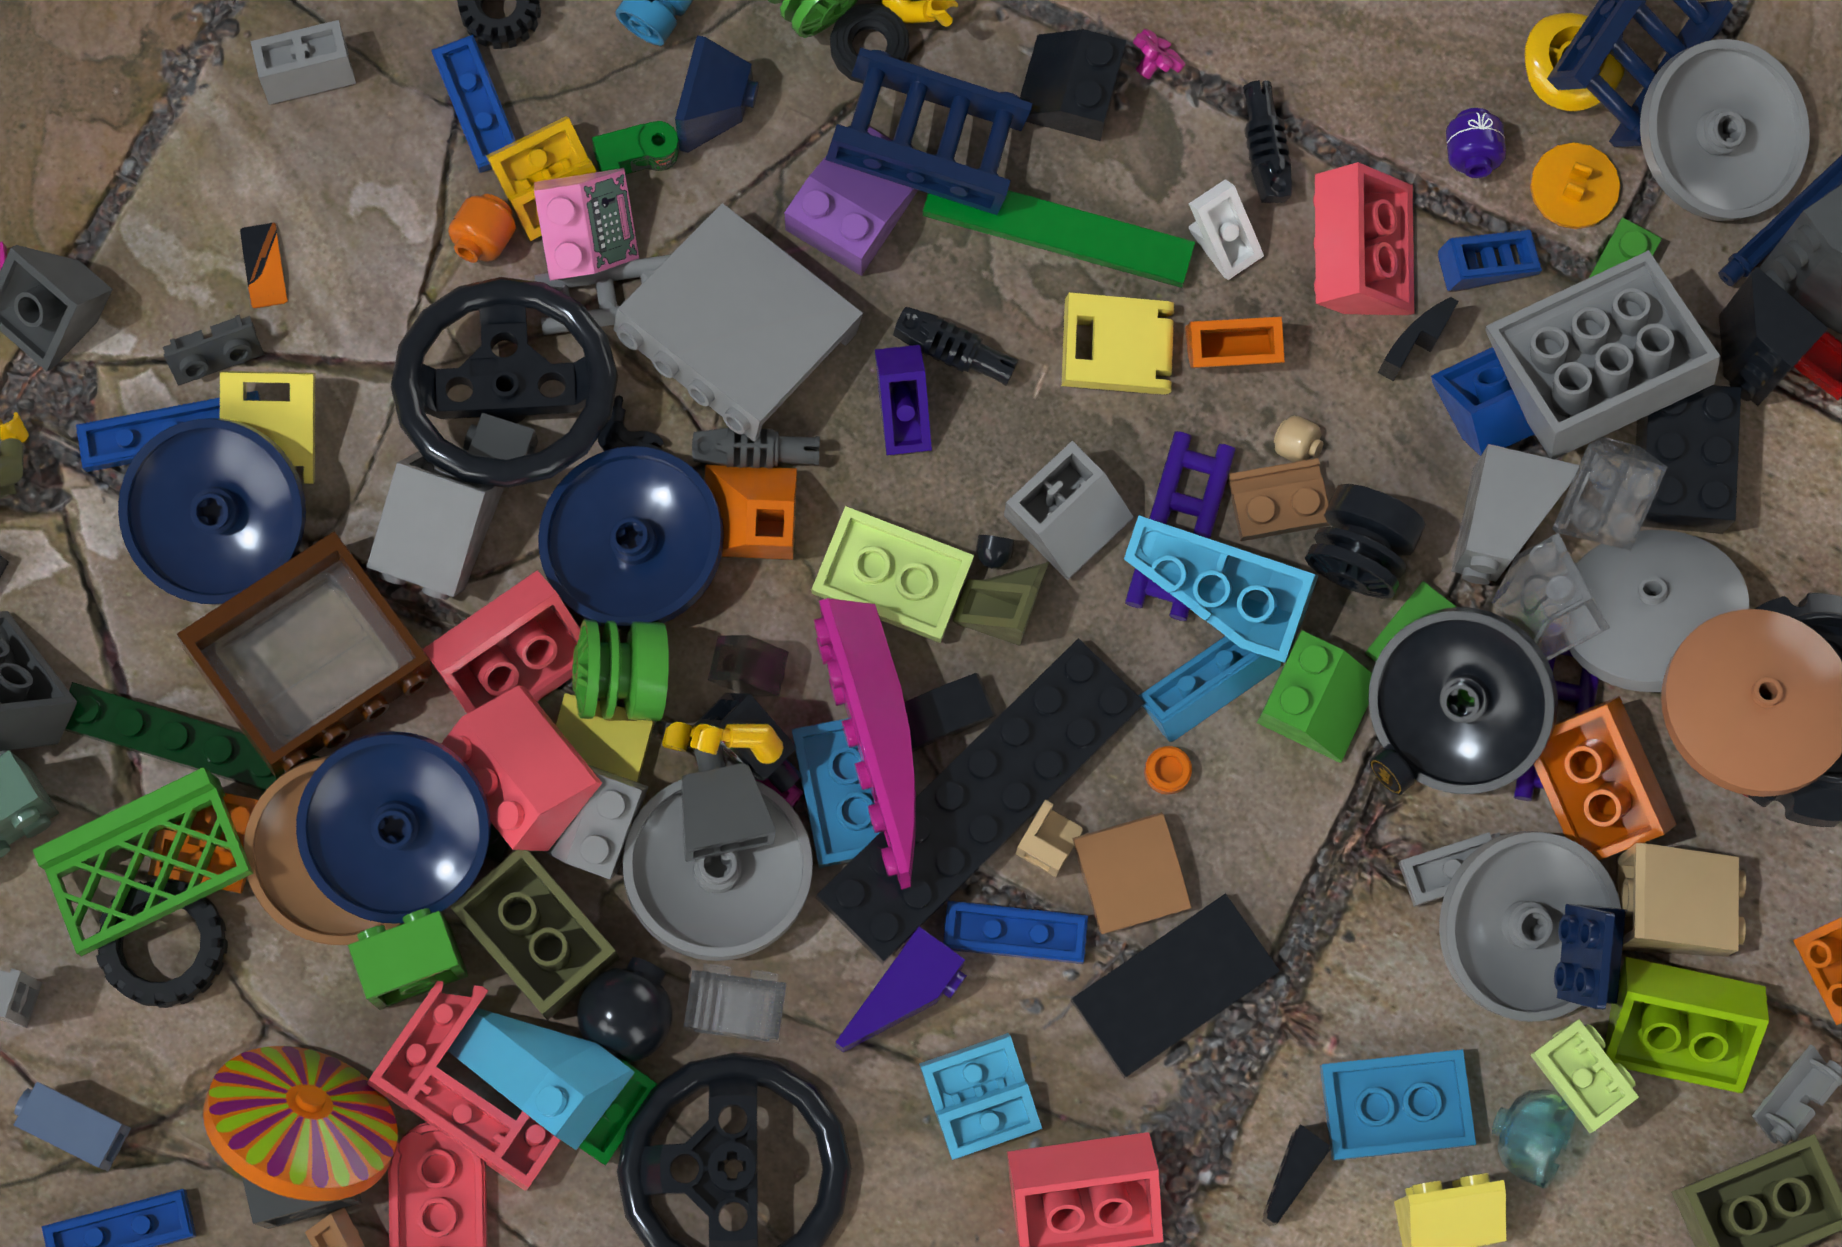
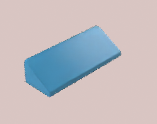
M1224 636L1144 691L1139 697L1145 702L1143 708L1169 742H1173L1279 669L1281 662L1240 648L1228 637Z

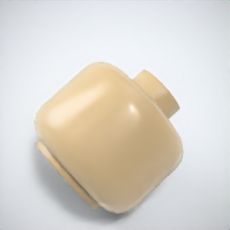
M1295 415L1284 420L1277 429L1274 438L1276 453L1291 462L1308 460L1310 456L1318 457L1323 448V441L1320 440L1321 429L1319 425Z

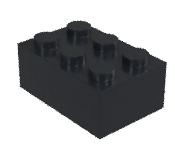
M1711 385L1637 420L1632 526L1723 534L1736 521L1741 406L1740 387Z

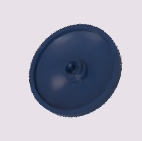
M204 418L171 426L150 439L140 449L130 463L123 478L118 501V516L125 546L137 567L150 581L165 592L186 601L200 604H223L295 557L304 534L306 504L303 487L296 469L285 452L273 440L259 430L234 420Z
M638 446L621 447L601 452L572 469L560 481L548 499L542 514L538 535L539 555L544 573L562 601L582 618L596 620L600 626L604 627L607 620L615 621L618 630H629L632 622L665 623L676 618L694 605L711 584L720 565L724 545V526L720 508L715 496L702 477L690 465L670 453Z
M390 731L369 734L354 739L334 751L313 773L301 796L296 818V835L303 864L313 882L328 899L345 911L360 918L380 923L398 924L404 923L402 919L404 916L417 910L429 908L431 914L437 911L441 912L455 903L468 890L477 877L487 855L491 836V820L487 799L482 786L469 766L458 755L430 738L413 733Z

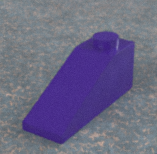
M918 927L836 1040V1048L845 1052L937 1004L943 994L951 999L967 977V975L960 971L965 964V959L924 929Z

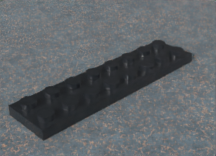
M1078 638L916 797L915 846L910 887L901 889L897 874L888 876L881 854V849L888 847L882 831L816 895V899L881 964H884L914 934L918 927H921L1041 808L1045 799L1048 801L1143 707L1145 702Z

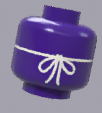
M1483 108L1463 110L1447 126L1448 162L1454 170L1471 178H1482L1500 167L1506 159L1504 125L1497 116L1491 114L1488 110Z

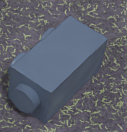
M36 1082L32 1090L28 1088L23 1092L14 1110V1114L18 1116L14 1126L106 1171L110 1170L131 1130V1127L39 1082Z

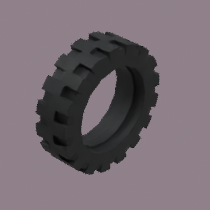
M157 878L151 879L150 882L142 883L140 881L138 883L154 887ZM168 880L164 892L176 896L186 891L188 885L179 880ZM131 887L121 913L134 916L142 912L150 893ZM207 897L182 908L196 921L200 932V950L193 965L181 976L167 982H151L137 976L128 966L125 959L123 936L98 948L97 962L99 967L103 969L107 981L129 999L142 1005L158 1006L159 1008L173 1007L172 1005L178 1003H188L194 1000L193 996L199 992L204 993L212 985L211 980L216 974L219 975L224 963L222 959L224 953L227 954L228 941L225 939V923L220 917L216 906ZM160 898L158 904L167 899ZM102 913L100 917V931L108 914ZM118 918L115 925L124 920Z

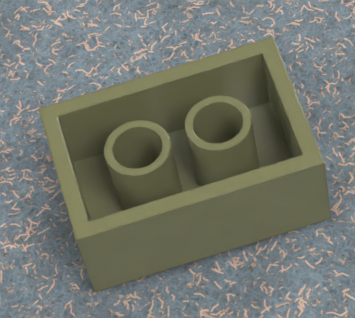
M515 850L450 906L457 917L547 1021L585 989L596 976L603 973L619 959L615 949L528 850Z
M1815 1134L1787 1143L1671 1192L1695 1247H1803L1842 1230V1192Z

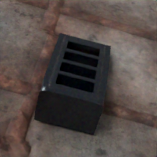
M1301 1124L1292 1132L1263 1213L1262 1222L1269 1227L1278 1224L1330 1151V1145Z

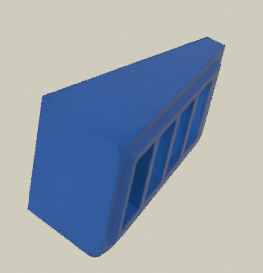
M1531 230L1450 238L1438 250V258L1448 291L1471 289L1539 275L1542 272ZM1516 245L1521 264L1515 265L1510 246ZM1494 249H1498L1502 266L1497 264ZM1478 252H1480L1483 268H1479L1476 257Z

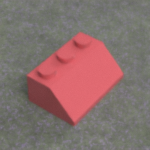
M1359 162L1315 174L1313 203L1315 207L1314 249L1316 279L1314 291L1316 294V304L1342 314H1415L1413 185Z
M537 570L422 650L464 711L469 713L518 685L525 686L538 702L571 679L573 653L579 639L580 628L557 592Z
M518 685L462 716L441 743L458 755L477 777L487 799L491 823L512 850L549 851L602 784L601 780L525 686Z
M1149 1132L1007 1152L1010 1188L1019 1247H1132L1163 1242L1159 1169Z

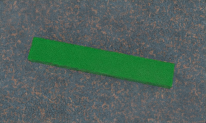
M1010 190L1007 192L998 215L929 193L922 215L1183 288L1195 245L1194 241Z

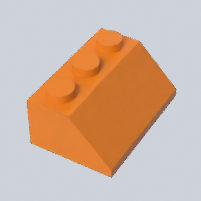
M1620 696L1555 723L1549 743L1533 765L1566 838L1580 844L1598 860L1627 850L1635 843H1645L1663 836L1677 825Z

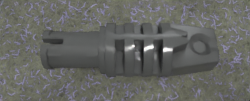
M729 427L697 431L693 433L692 457L694 462L740 468H777L778 463L814 464V466H819L820 436H779V431H774V429H761L758 439L754 442L745 434H737Z

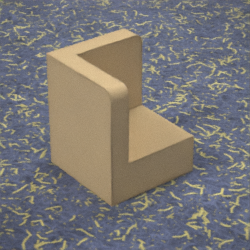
M1045 799L1019 843L1016 855L1056 878L1074 848L1072 838L1081 836L1083 829L1081 826L1053 811L1054 804Z

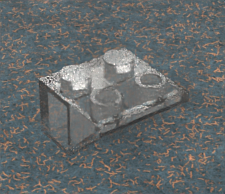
M1606 437L1588 444L1552 529L1556 533L1631 551L1668 467L1637 445Z

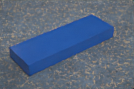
M473 35L432 49L431 52L479 173L492 169L486 155L516 140Z
M948 901L943 944L953 951L1083 964L1088 916Z
M185 1189L41 1226L46 1247H159L197 1237Z

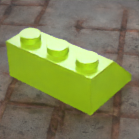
M1625 957L1620 972L1617 1004H1611L1604 1052L1614 1065L1620 1063L1627 1070L1743 1093L1769 1023L1766 987Z

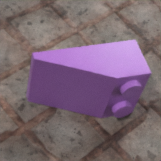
M869 127L868 132L870 135L888 141H892L888 137ZM825 157L809 175L784 212L785 229L862 276L918 190L827 161Z

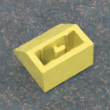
M1485 1173L1461 1177L1460 1180L1452 1181L1453 1188L1443 1190L1441 1181L1422 1183L1406 1188V1196L1394 1201L1402 1247H1479L1505 1242L1506 1189L1504 1180L1490 1182L1489 1174Z

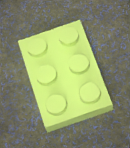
M845 506L811 592L824 599L830 598L875 604L881 621L941 643L973 563L974 555Z

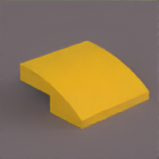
M567 116L486 155L530 241L542 236L534 194V182L597 172Z

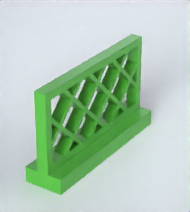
M205 767L33 849L38 866L46 872L76 954L82 957L253 874L223 797L226 795L221 782ZM213 805L217 820L210 836L191 830L190 828L197 812ZM182 820V822H181L180 825L174 824V823H176V822ZM163 828L177 832L167 857L147 850L154 833ZM222 832H224L227 842L220 840ZM187 836L207 842L196 867L177 860ZM139 841L137 846L132 845V843ZM216 846L231 850L237 865L219 875L206 871ZM122 848L134 852L124 877L104 871L112 853ZM144 856L164 863L154 887L134 881ZM97 861L94 867L89 865ZM173 867L193 873L187 890L176 896L164 892ZM79 869L91 873L81 898L68 894L62 877ZM101 877L121 883L111 908L91 902ZM203 877L209 878V880L201 883ZM131 887L150 893L143 912L134 916L121 913ZM160 898L167 899L158 904ZM71 902L78 904L75 911L73 909ZM88 908L108 914L101 931L85 939L80 926ZM118 918L124 920L115 925Z

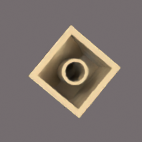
M1635 843L1616 858V891L1619 896L1621 909L1626 910L1622 951L1728 957L1737 952L1738 945H1743L1746 934L1744 917H1739V898L1744 897L1746 890V874L1744 870H1739V857L1646 843Z

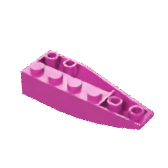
M830 598L819 601L821 618L813 620L817 633L816 642L823 665L827 664L830 676L829 685L835 705L844 704L849 719L841 721L848 747L857 746L862 760L861 762L854 763L860 787L862 790L870 788L875 804L867 806L874 832L883 831L888 847L881 849L888 876L897 874L901 889H905L911 886L915 846L916 791L911 735L901 684L876 605Z

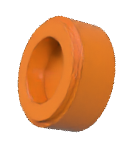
M1164 746L1153 751L1148 757L1144 768V775L1148 785L1154 791L1165 795L1175 794L1184 789L1192 774V764L1187 754L1173 746Z

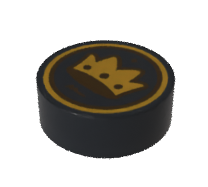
M1384 748L1370 759L1369 764L1372 772L1390 792L1401 795L1414 784L1412 770L1405 760L1393 750Z

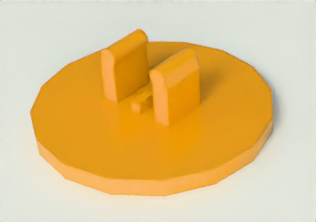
M1573 142L1557 145L1542 155L1532 171L1530 189L1534 204L1545 218L1561 227L1582 229L1595 226L1608 217L1618 201L1620 181L1615 166L1606 154L1591 145Z

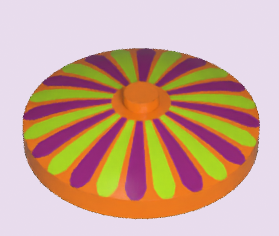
M269 1046L252 1049L235 1056L226 1062L214 1076L203 1107V1119L207 1135L217 1153L233 1170L259 1187L299 1200L334 1201L349 1198L366 1191L376 1184L388 1169L398 1141V1127L394 1112L385 1096L367 1085L369 1079L337 1058L300 1047Z

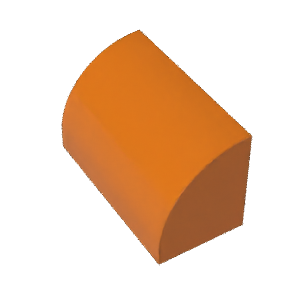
M1282 317L1194 321L1185 326L1187 352L1191 368L1285 362Z

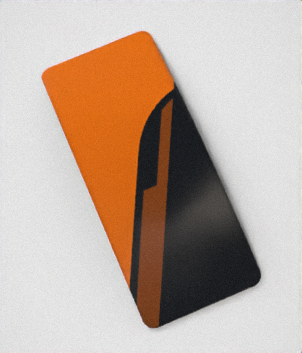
M267 223L241 228L243 257L252 307L260 308L287 303L288 299L276 224Z

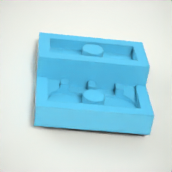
M1009 1033L919 1063L952 1160L1042 1129L1029 1086L1025 1081Z

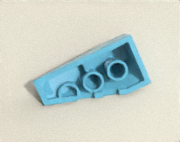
M1138 515L1124 557L1125 561L1190 608L1195 614L1219 630L1240 648L1284 663L1287 661L1302 625L1319 576Z
M480 1008L475 1010L448 1050L449 1053L524 1113L575 1150H577L635 1073L597 1043Z

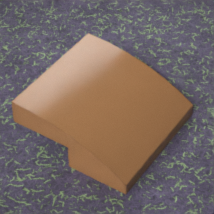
M1162 812L1072 838L1083 881L1087 886L1098 930L1101 934L1191 909L1179 861Z

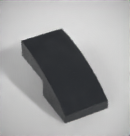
M1449 297L1417 318L1392 346L1378 373L1394 381L1414 344L1431 352L1459 301Z
M979 673L952 681L904 702L910 728L912 752L950 734L957 735L996 716Z

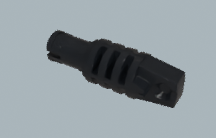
M1260 80L1252 81L1243 87L1249 115V122L1246 124L1244 132L1247 138L1246 143L1249 150L1251 172L1262 203H1283L1292 196L1291 159L1288 156L1289 148L1286 144L1287 136L1284 133L1285 125L1281 118L1276 116L1272 83L1264 80L1261 88Z
M910 307L903 309L893 332L895 337L909 346L920 345L922 354L926 356L930 355L937 361L941 360L946 365L954 366L961 372H968L972 369L1001 382L1005 386H1007L1019 360L982 344L983 339L979 337L980 335L968 332V329L959 328L952 322L944 321V318Z

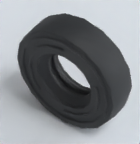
M875 3L859 4L847 10L835 22L830 35L831 57L838 70L850 80L862 84L864 80L851 76L858 56L853 49L852 42L859 32L866 29L879 31L887 41L885 52L895 59L906 62L910 50L909 33L902 19L889 8Z

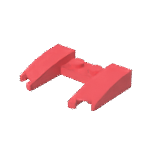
M437 980L371 1075L367 1085L404 1110H410L486 1161L487 1166L526 1191L560 1142V1139L523 1111L516 1120L437 1068L489 991L483 986L474 985L472 997L442 993L444 981Z

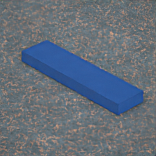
M258 391L247 392V399L245 400H261ZM220 398L77 424L76 430L82 468L85 472L130 464L136 454L150 439L167 428L196 419L220 418Z

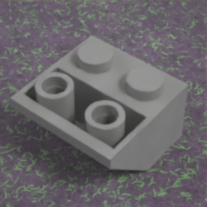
M1073 441L1006 502L1004 517L1067 580L1077 573L1134 518L1107 475Z

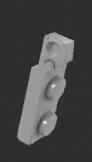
M1488 832L1401 860L1399 866L1413 906H1420L1444 898L1447 887L1461 864L1480 846L1501 836L1500 832L1492 835Z

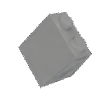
M1488 444L1472 470L1451 571L1462 574L1463 580L1475 584L1484 585L1489 584V581L1496 582L1578 475L1580 465Z
M419 451L397 462L367 568L379 571L378 577L390 583L403 585L408 581L422 586L424 594L437 599L446 600L449 596L455 597L465 590L504 488L463 482L426 461Z

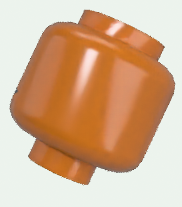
M492 194L476 195L467 198L448 228L450 239L455 245V252L464 260L472 263L478 260L490 262L499 258L516 230L510 206L504 200Z

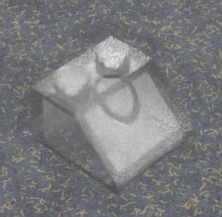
M1559 533L1517 554L1491 601L1497 614L1524 630L1539 646L1547 660L1610 628L1577 562Z

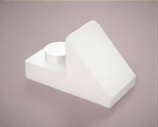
M1225 179L1189 203L1196 220L1189 226V230L1224 278L1227 280L1231 279L1264 257L1237 190L1232 183Z

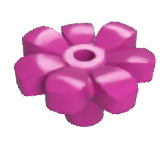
M1143 29L1133 39V44L1140 48L1145 55L1136 67L1137 72L1144 78L1150 79L1158 68L1165 72L1173 69L1180 73L1185 66V62L1181 59L1180 55L1173 49H1169L1171 43L1165 39L1157 38L1153 31Z

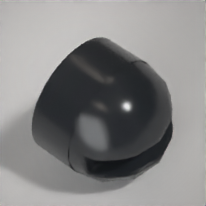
M979 534L976 546L979 560L984 566L991 569L1004 566L1012 557L1015 540Z

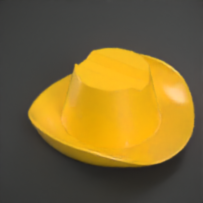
M1559 13L1544 17L1532 28L1525 46L1526 72L1534 92L1548 105L1565 111L1585 110L1600 103L1587 88L1557 90L1547 80L1588 16L1583 14ZM1609 53L1600 66L1599 75L1615 90L1622 80L1625 68Z

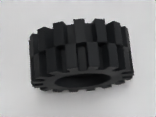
M457 0L464 27L467 28L468 34L473 35L474 38L477 36L479 44L485 47L488 42H492L494 49H502V42H508L509 48L517 46L515 39L519 37L525 42L530 38L528 30L531 29L535 32L538 26L537 17H541L540 0H516V8L513 13L502 19H494L484 13L482 10L484 0Z

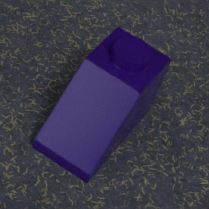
M920 345L875 349L886 455L931 451L926 374Z

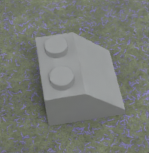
M588 764L602 784L550 850L544 852L566 864L611 879L617 875L620 868L629 830L641 810L648 786Z

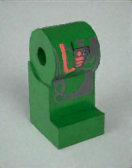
M663 121L639 124L592 137L593 151L600 172L621 168L625 169V175L648 168L662 171L672 167L679 155L677 132L669 123Z

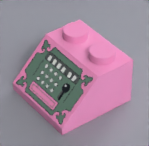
M624 168L534 182V194L550 281L595 274L639 259Z

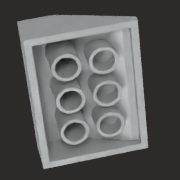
M1649 250L1487 325L1485 329L1528 425L1551 459H1556L1714 385L1721 357Z

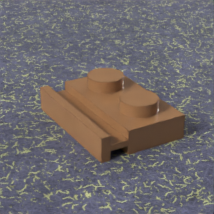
M1319 458L1230 473L1227 480L1232 493V503L1240 541L1330 526L1324 517L1329 504L1323 477H1321Z

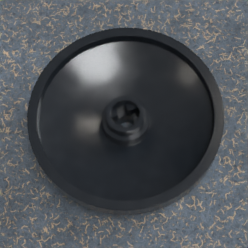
M1453 607L1422 615L1402 628L1387 643L1372 671L1369 685V711L1374 731L1382 747L1393 750L1400 755L1412 770L1415 780L1443 792L1478 794L1493 791L1513 782L1536 762L1545 750L1554 731L1558 711V695L1556 682L1548 660L1539 646L1524 630L1508 619L1489 611L1470 607ZM1461 690L1468 691V695L1474 698V702L1464 700Z

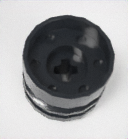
M1340 484L1335 489L1324 514L1326 521L1332 527H1320L1314 536L1317 544L1310 546L1305 560L1318 574L1346 589L1381 599L1392 598L1400 585L1397 578H1401L1407 569L1404 560L1399 556L1411 555L1414 552L1425 528V521L1413 508L1383 492L1360 485Z

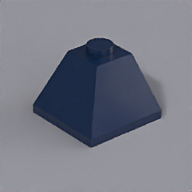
M699 35L696 37L675 117L679 151L687 153L741 123L746 107L754 108L759 88V82L753 81L751 63L707 37Z

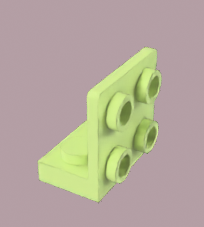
M1580 1019L1552 1035L1553 1038L1531 1054V1057L1589 1133L1596 1131L1639 1098L1633 1090L1636 1084L1631 1074L1620 1063L1613 1064L1603 1051L1606 1044L1601 1035L1592 1025L1586 1024L1584 1026Z

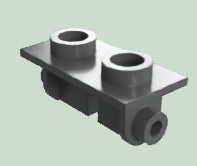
M237 315L233 319L210 326L213 337L205 339L202 330L177 339H170L171 344L163 347L164 358L178 386L265 355L256 336V330L251 317L248 316L241 319V316Z

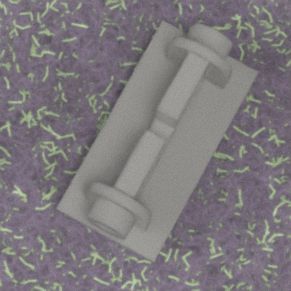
M1811 1044L1752 1115L1772 1143L1775 1144L1779 1141L1786 1145L1790 1139L1797 1140L1801 1131L1816 1114L1813 1108L1807 1104L1811 1100L1821 1106L1824 1105L1837 1087H1840L1842 1084V1067L1832 1060L1826 1063L1816 1048Z

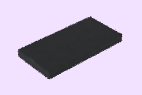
M1225 893L1071 998L1070 1001L1125 1079L1279 973L1280 970Z

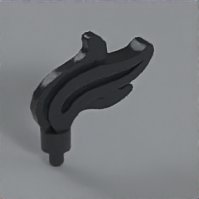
M617 395L614 399L611 419L598 437V444L602 450L607 451L621 447L638 446L663 451L652 445L654 443L659 446L664 445L663 440L658 435L649 431L633 432L626 429L624 426L626 410L622 408L623 397Z

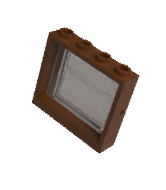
M335 531L177 633L183 650L276 779L293 767L311 760L310 756L323 747L333 748L339 745L350 735V729L364 720L371 722L378 719L389 709V703L403 694L406 696L415 694L428 683V677L433 675L427 655Z

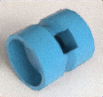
M622 0L615 14L618 20L637 37L653 45L662 46L677 25L675 15H683L693 0Z

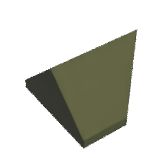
M1049 562L985 580L967 579L953 622L1020 646Z

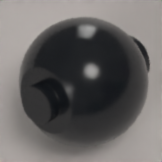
M632 957L626 969L613 968L596 976L584 989L578 1004L577 1021L583 1039L599 1044L618 1060L621 1058L626 1062H635L654 1053L667 1038L672 1024V1004L668 993L661 985L666 973L646 960Z

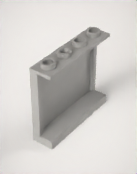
M722 203L617 309L613 331L616 332L619 340L626 347L632 350H639L648 357L660 374L667 378L673 377L687 388L690 396L698 404L709 406L720 414L732 431L737 434H745L755 442L766 420L840 342L846 346L857 334L863 312Z

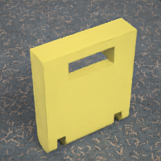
M1069 292L1065 298L1061 386L1161 395L1171 393L1172 382L1165 379H1156V375L1169 377L1172 375L1174 321L1167 318H1158V316H1172L1174 314V303L1170 301ZM1093 320L1092 360L1075 359L1077 325L1089 326Z
M221 371L220 418L249 425L268 436L285 452L295 469L296 466H304V484H314L315 373ZM247 382L290 383V401L245 400L247 399Z

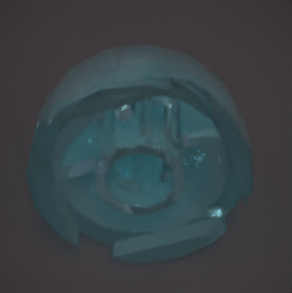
M1537 1089L1523 1093L1514 1100L1509 1109L1503 1107L1499 1109L1492 1127V1134L1499 1136L1498 1154L1502 1164L1514 1176L1543 1189L1550 1185L1560 1165L1553 1162L1557 1160L1562 1148L1566 1151L1576 1118L1575 1113L1559 1092Z

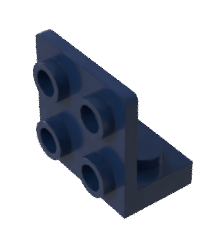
M1575 904L1565 905V915L1562 916L1558 929L1559 938L1562 942L1561 958L1554 972V984L1557 989L1558 999L1602 1010L1606 1009L1607 1003L1617 1004L1625 909Z

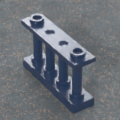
M1598 0L1547 80L1557 90L1587 88L1620 122L1617 130L1609 140L1614 147L1642 146L1640 135L1641 110L1646 92L1654 76L1673 56L1689 47L1711 41L1722 30L1724 20L1734 6L1729 0L1710 2L1673 0L1689 17L1678 36L1645 4L1646 0ZM1632 17L1666 52V55L1655 71L1622 39L1623 31ZM1609 53L1643 86V90L1632 107L1599 75L1600 66Z
M860 47L851 76L864 80L853 119L848 127L836 125L825 160L998 215L1011 181L997 174L1010 128L1022 131L1033 103L1021 100L1019 96L1010 92H996L895 59L887 52L881 50H868ZM881 86L907 94L895 137L892 141L870 135L868 132ZM924 100L950 108L939 148L935 155L913 149L911 146ZM967 114L993 122L982 162L978 169L956 163L954 160Z

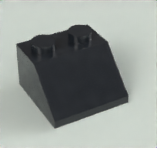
M1085 29L1037 35L1020 95L1021 100L1033 103L1026 122L1101 141L1127 40Z

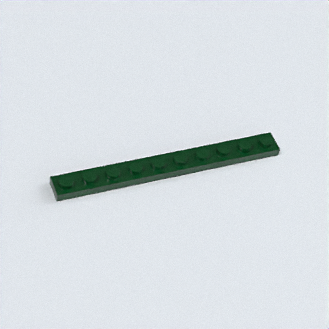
M74 682L71 684L69 692L75 698L77 704L64 731L193 770L205 767L216 777L266 791L277 780L243 733ZM316 755L310 756V757H311V760H312V759H316V758H320L319 756H316ZM491 823V836L486 858L501 863L505 860L509 845Z

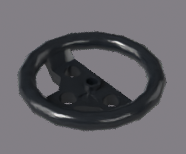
M497 277L458 286L421 311L398 345L390 387L399 425L426 461L466 483L511 488L550 479L588 454L611 419L618 373L608 336L582 303L544 282ZM526 308L536 309L563 324L582 347L585 357L574 363L551 364L528 345ZM479 310L481 346L459 368L435 369L423 364L425 355L442 330L468 313ZM504 340L512 341L518 346L516 352L509 357L495 355L492 352L493 347L498 342ZM550 380L559 381L565 386V390L561 395L552 398L544 396L539 390L545 382ZM460 384L467 385L473 390L470 398L462 402L453 401L447 396L452 387ZM584 408L569 432L540 452L507 460L470 454L445 440L426 416V414H429L439 419L479 418L482 413L513 423H519L527 415L575 413Z
M729 1053L688 1062L653 1087L626 1128L616 1171L625 1218L645 1247H690L670 1233L653 1207L651 1200L652 1195L686 1194L709 1217V1247H758L757 1092L759 1086L770 1089L797 1107L816 1136L822 1165L816 1204L798 1232L777 1247H822L844 1213L852 1167L843 1124L819 1088L780 1061L739 1053ZM709 1087V1120L685 1144L651 1146L653 1136L670 1110L699 1089ZM728 1107H739L747 1115L746 1126L742 1131L735 1134L725 1132L719 1124L721 1113ZM684 1155L695 1158L699 1164L698 1175L693 1181L688 1183L676 1181L671 1173L673 1162L678 1157ZM729 1161H739L743 1166V1171L738 1172L737 1178H729L724 1171ZM728 1204H740L747 1211V1222L738 1231H728L720 1224V1212Z

